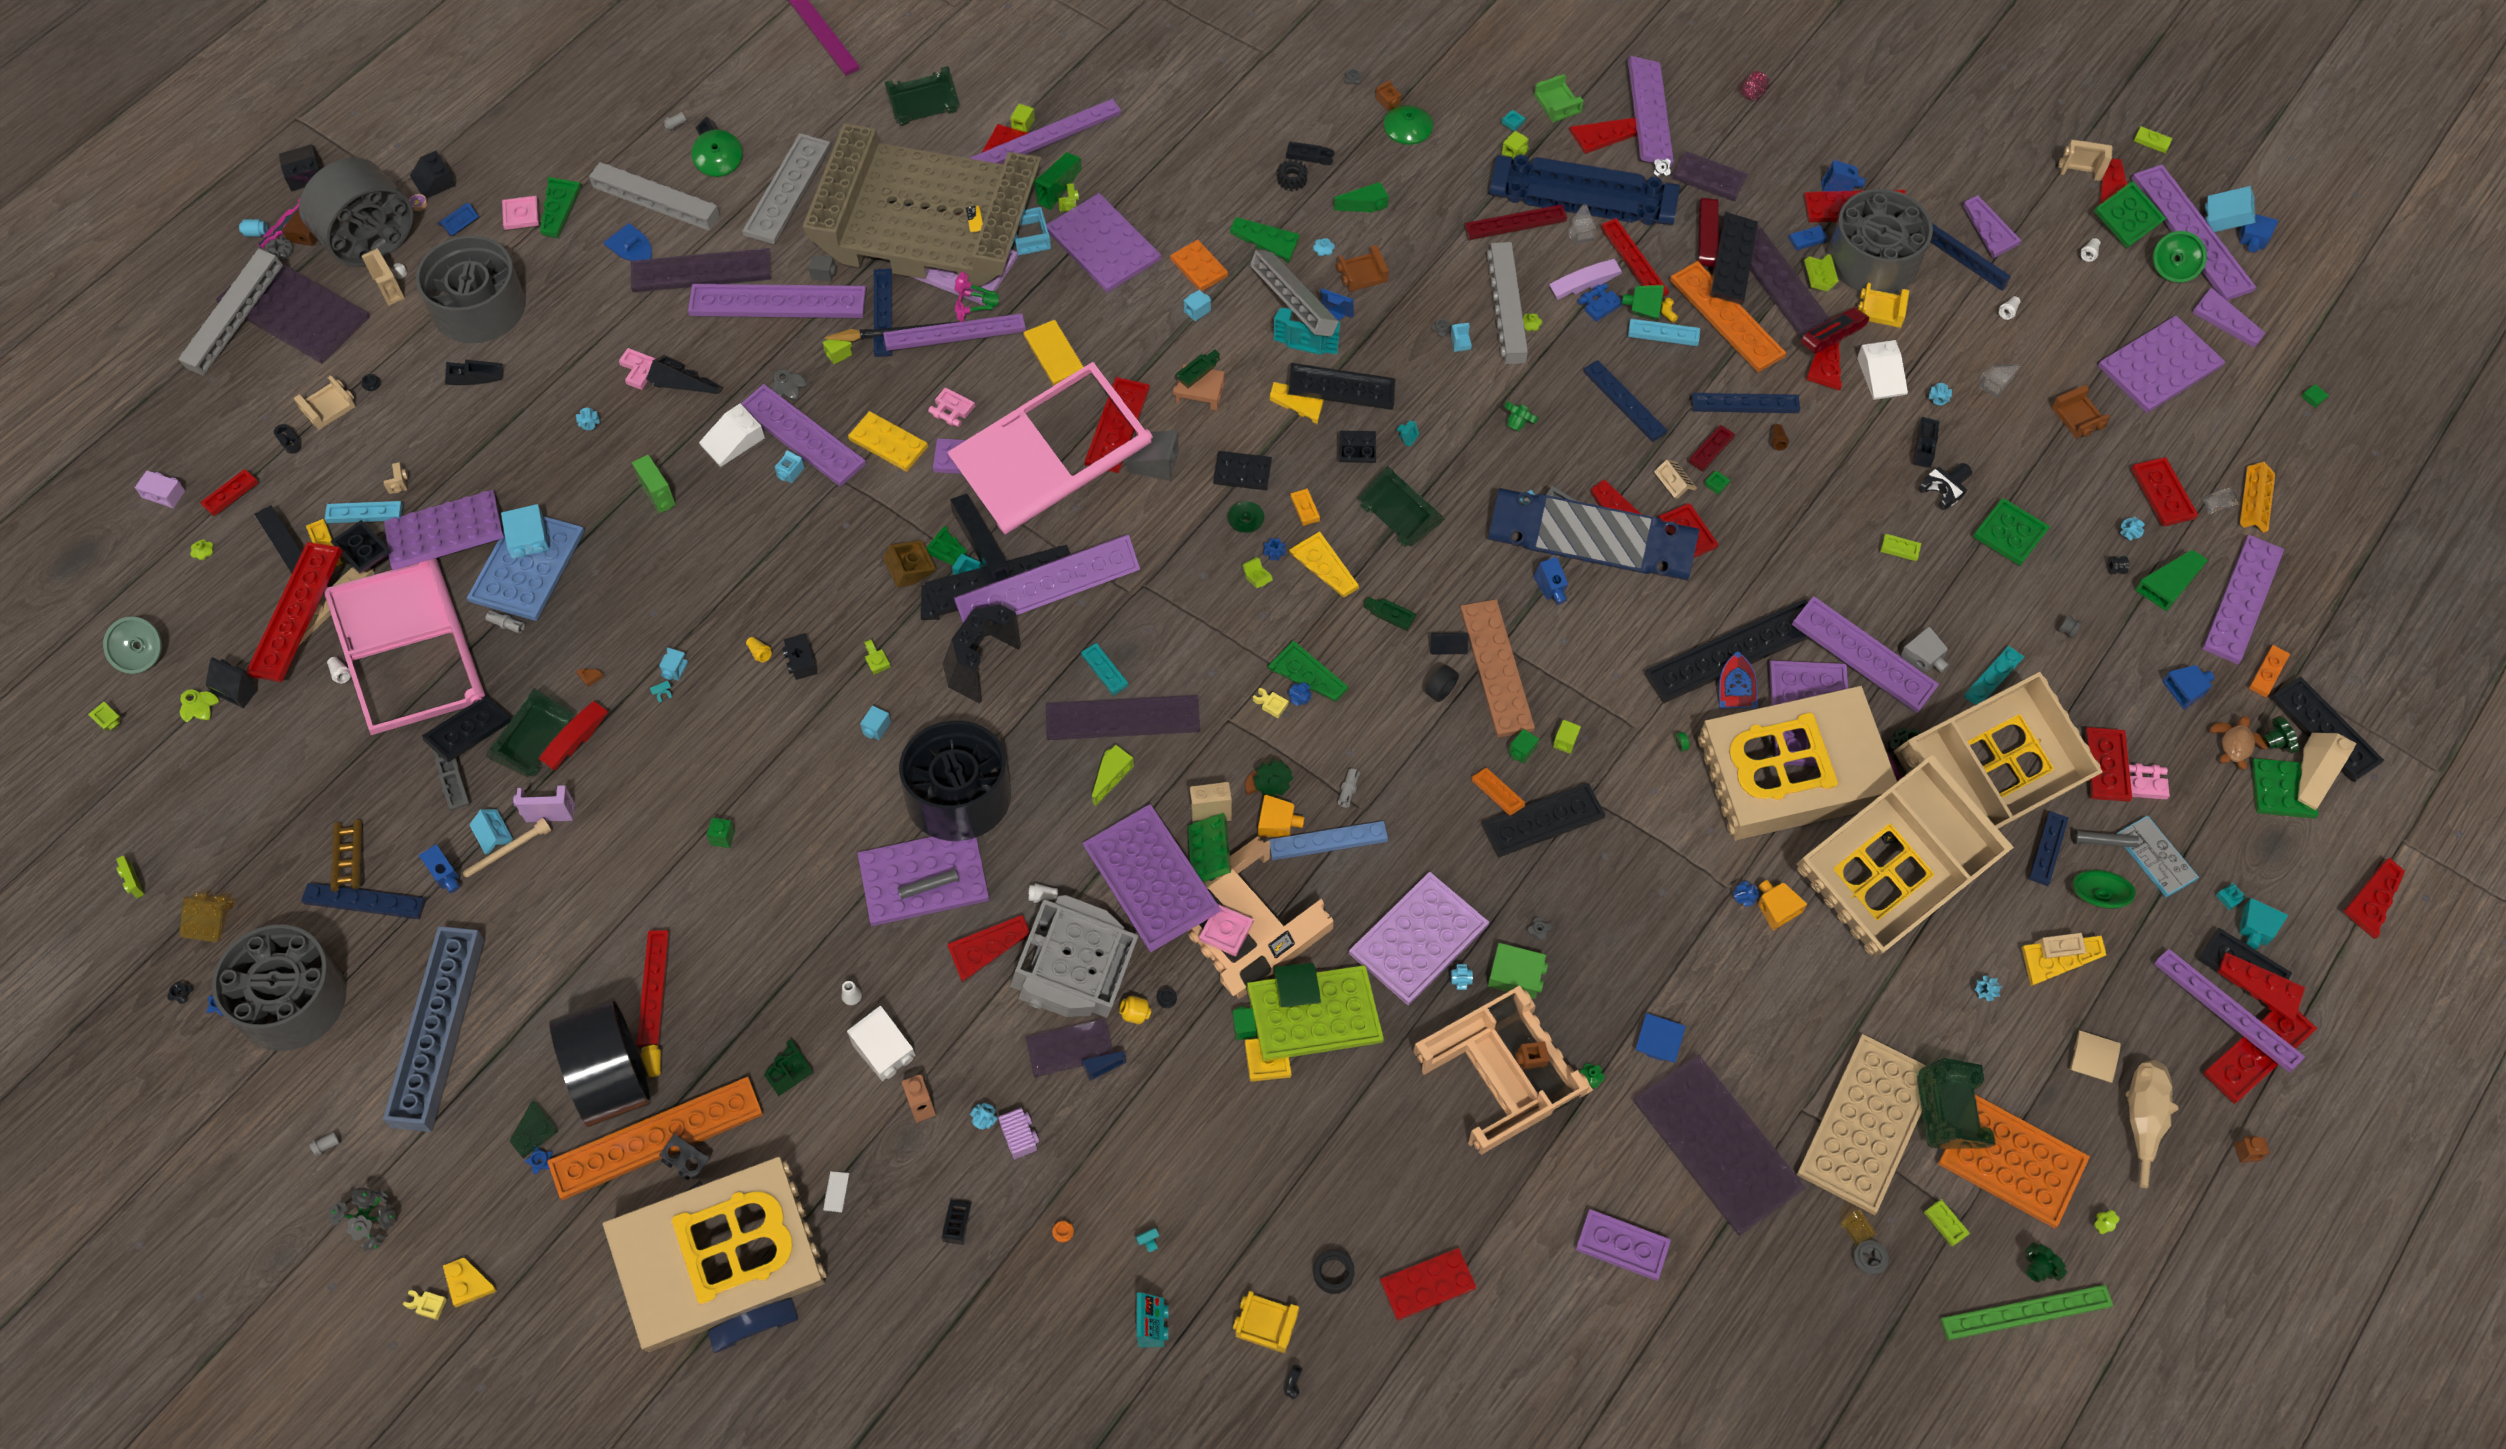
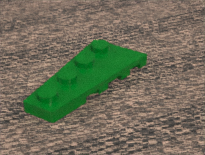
M548 177L540 232L543 236L558 238L581 189V184L576 181Z
M1235 217L1230 228V234L1247 243L1252 242L1256 244V247L1261 250L1265 249L1273 252L1277 257L1283 258L1284 262L1288 264L1300 239V234Z
M1294 640L1268 665L1269 670L1297 684L1304 682L1310 686L1309 690L1334 702H1337L1349 690V687Z

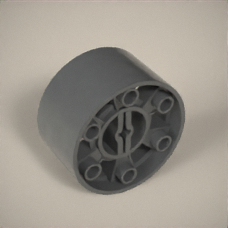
M345 158L322 168L307 183L299 202V213L304 225L338 262L349 266H365L362 255L377 248L383 258L393 253L407 237L413 221V210L407 197L375 163L363 158Z
M1870 189L1855 194L1843 205L1828 247V254L1832 256L1837 277L1847 286L1860 292L1862 288H1866L1867 283H1871V290L1886 293H1895L1906 288L1917 276L1933 233L1932 222L1921 204L1901 192L1889 189Z
M467 235L446 240L432 248L423 257L418 266L416 285L436 328L452 340L462 343H482L496 339L511 330L524 313L526 305L525 292L510 255L502 245L492 239Z
M280 924L257 928L237 939L221 956L212 980L213 998L220 1012L249 1041L261 1048L274 1051L298 1049L323 1036L339 1018L345 1004L347 992L343 972L320 943L310 933L301 928ZM320 956L322 968H311L306 971L305 967ZM245 996L247 1002L239 1004L240 997ZM267 1014L278 1019V1022L262 1025Z

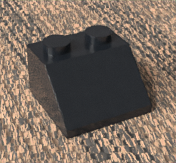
M436 150L420 157L410 174L415 186L426 199L456 186L450 171Z

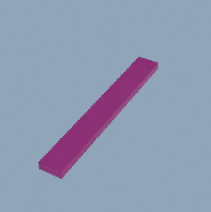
M787 0L845 76L860 70L858 63L809 0Z

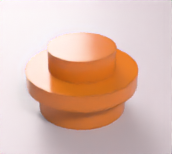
M1059 1221L1054 1225L1052 1234L1056 1241L1064 1243L1073 1237L1074 1229L1069 1222Z

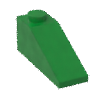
M1381 182L1335 196L1333 209L1335 211L1373 213L1388 208L1389 196Z

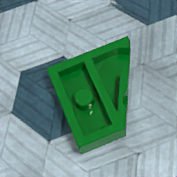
M943 526L926 547L930 556L952 566L961 553L967 556V550L958 543L955 536L952 537L949 534L946 526Z

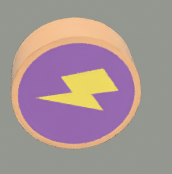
M421 194L413 195L409 199L414 211H422L427 207V200Z

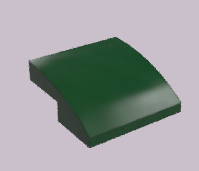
M1314 963L1274 967L1275 985L1278 990L1280 1008L1321 1003Z

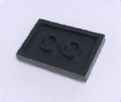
M1218 451L1213 484L1267 491L1272 457Z

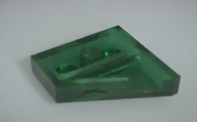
M532 1101L509 1142L524 1159L536 1147L542 1145L558 1131L537 1104Z

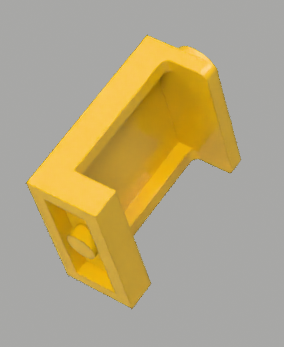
M1867 283L1866 288H1862L1860 299H1863V301H1860L1858 309L1869 316L1870 322L1901 328L1906 315L1909 290L1902 289L1901 294L1896 295L1871 290V283Z
M1249 1291L1248 1297L1243 1296L1240 1309H1243L1241 1317H1236L1233 1329L1236 1330V1337L1286 1353L1299 1313V1307L1292 1304L1288 1307L1255 1296L1254 1292Z

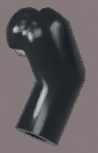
M1297 1364L1291 1367L1284 1389L1285 1395L1291 1399H1296L1300 1393V1390L1295 1386L1302 1373V1367Z

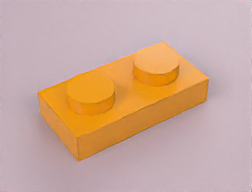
M1308 488L1290 493V498L1302 526L1320 521V516Z

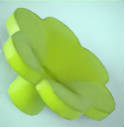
M1525 314L1523 316L1524 329L1526 331H1537L1539 326L1542 325V320L1538 318L1537 314Z
M202 539L191 546L192 551L190 555L193 558H198V560H204L213 554L212 549L214 545L212 542H206V540Z
M2114 1210L2099 1212L2096 1215L2098 1220L2094 1226L2100 1234H2105L2107 1231L2111 1232L2116 1228L2120 1218Z

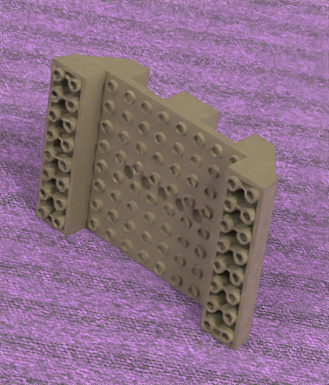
M843 123L802 227L811 242L816 243L843 265L860 267L865 255L890 260L893 274L922 279L927 278L930 267L955 271L958 276L963 271L968 274L967 281L980 287L996 276L1003 274L1040 166L1041 157L1008 152L1003 165L882 144L878 141L876 129ZM966 207H980L983 222L980 231L970 232Z

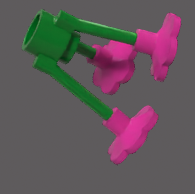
M963 271L957 276L954 287L955 291L959 293L955 312L960 322L964 321L965 314L971 311L992 310L993 307H997L999 301L998 293L971 284V282L967 281L968 274ZM969 288L981 291L983 294L971 292ZM971 295L981 297L982 303L986 306L963 307V303L960 301L963 296L970 297Z

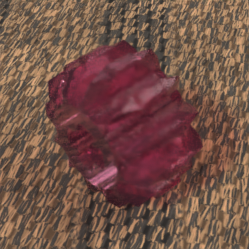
M1752 72L1748 79L1745 80L1742 93L1750 100H1758L1766 91L1769 85V78L1762 72Z

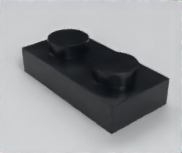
M922 585L921 620H940V616H935L925 585Z

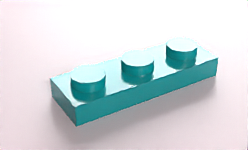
M1097 643L1081 652L1082 658L1112 696L1129 687L1126 679Z

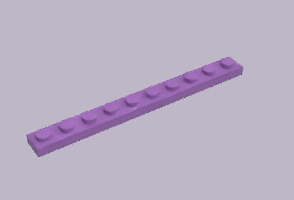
M1111 99L969 159L1004 164L1008 152L1028 154L1121 115V109Z

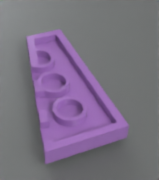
M1978 195L1964 202L1963 207L1992 258L2020 245L2021 239Z

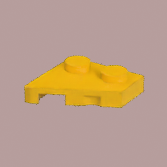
M465 1258L443 1265L451 1299L455 1307L497 1292L496 1288Z

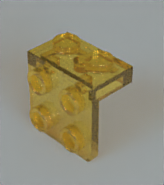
M194 892V895L183 897L179 935L182 938L218 942L221 934L223 911L233 908L234 900L226 899L224 895H213V897H210L204 892Z

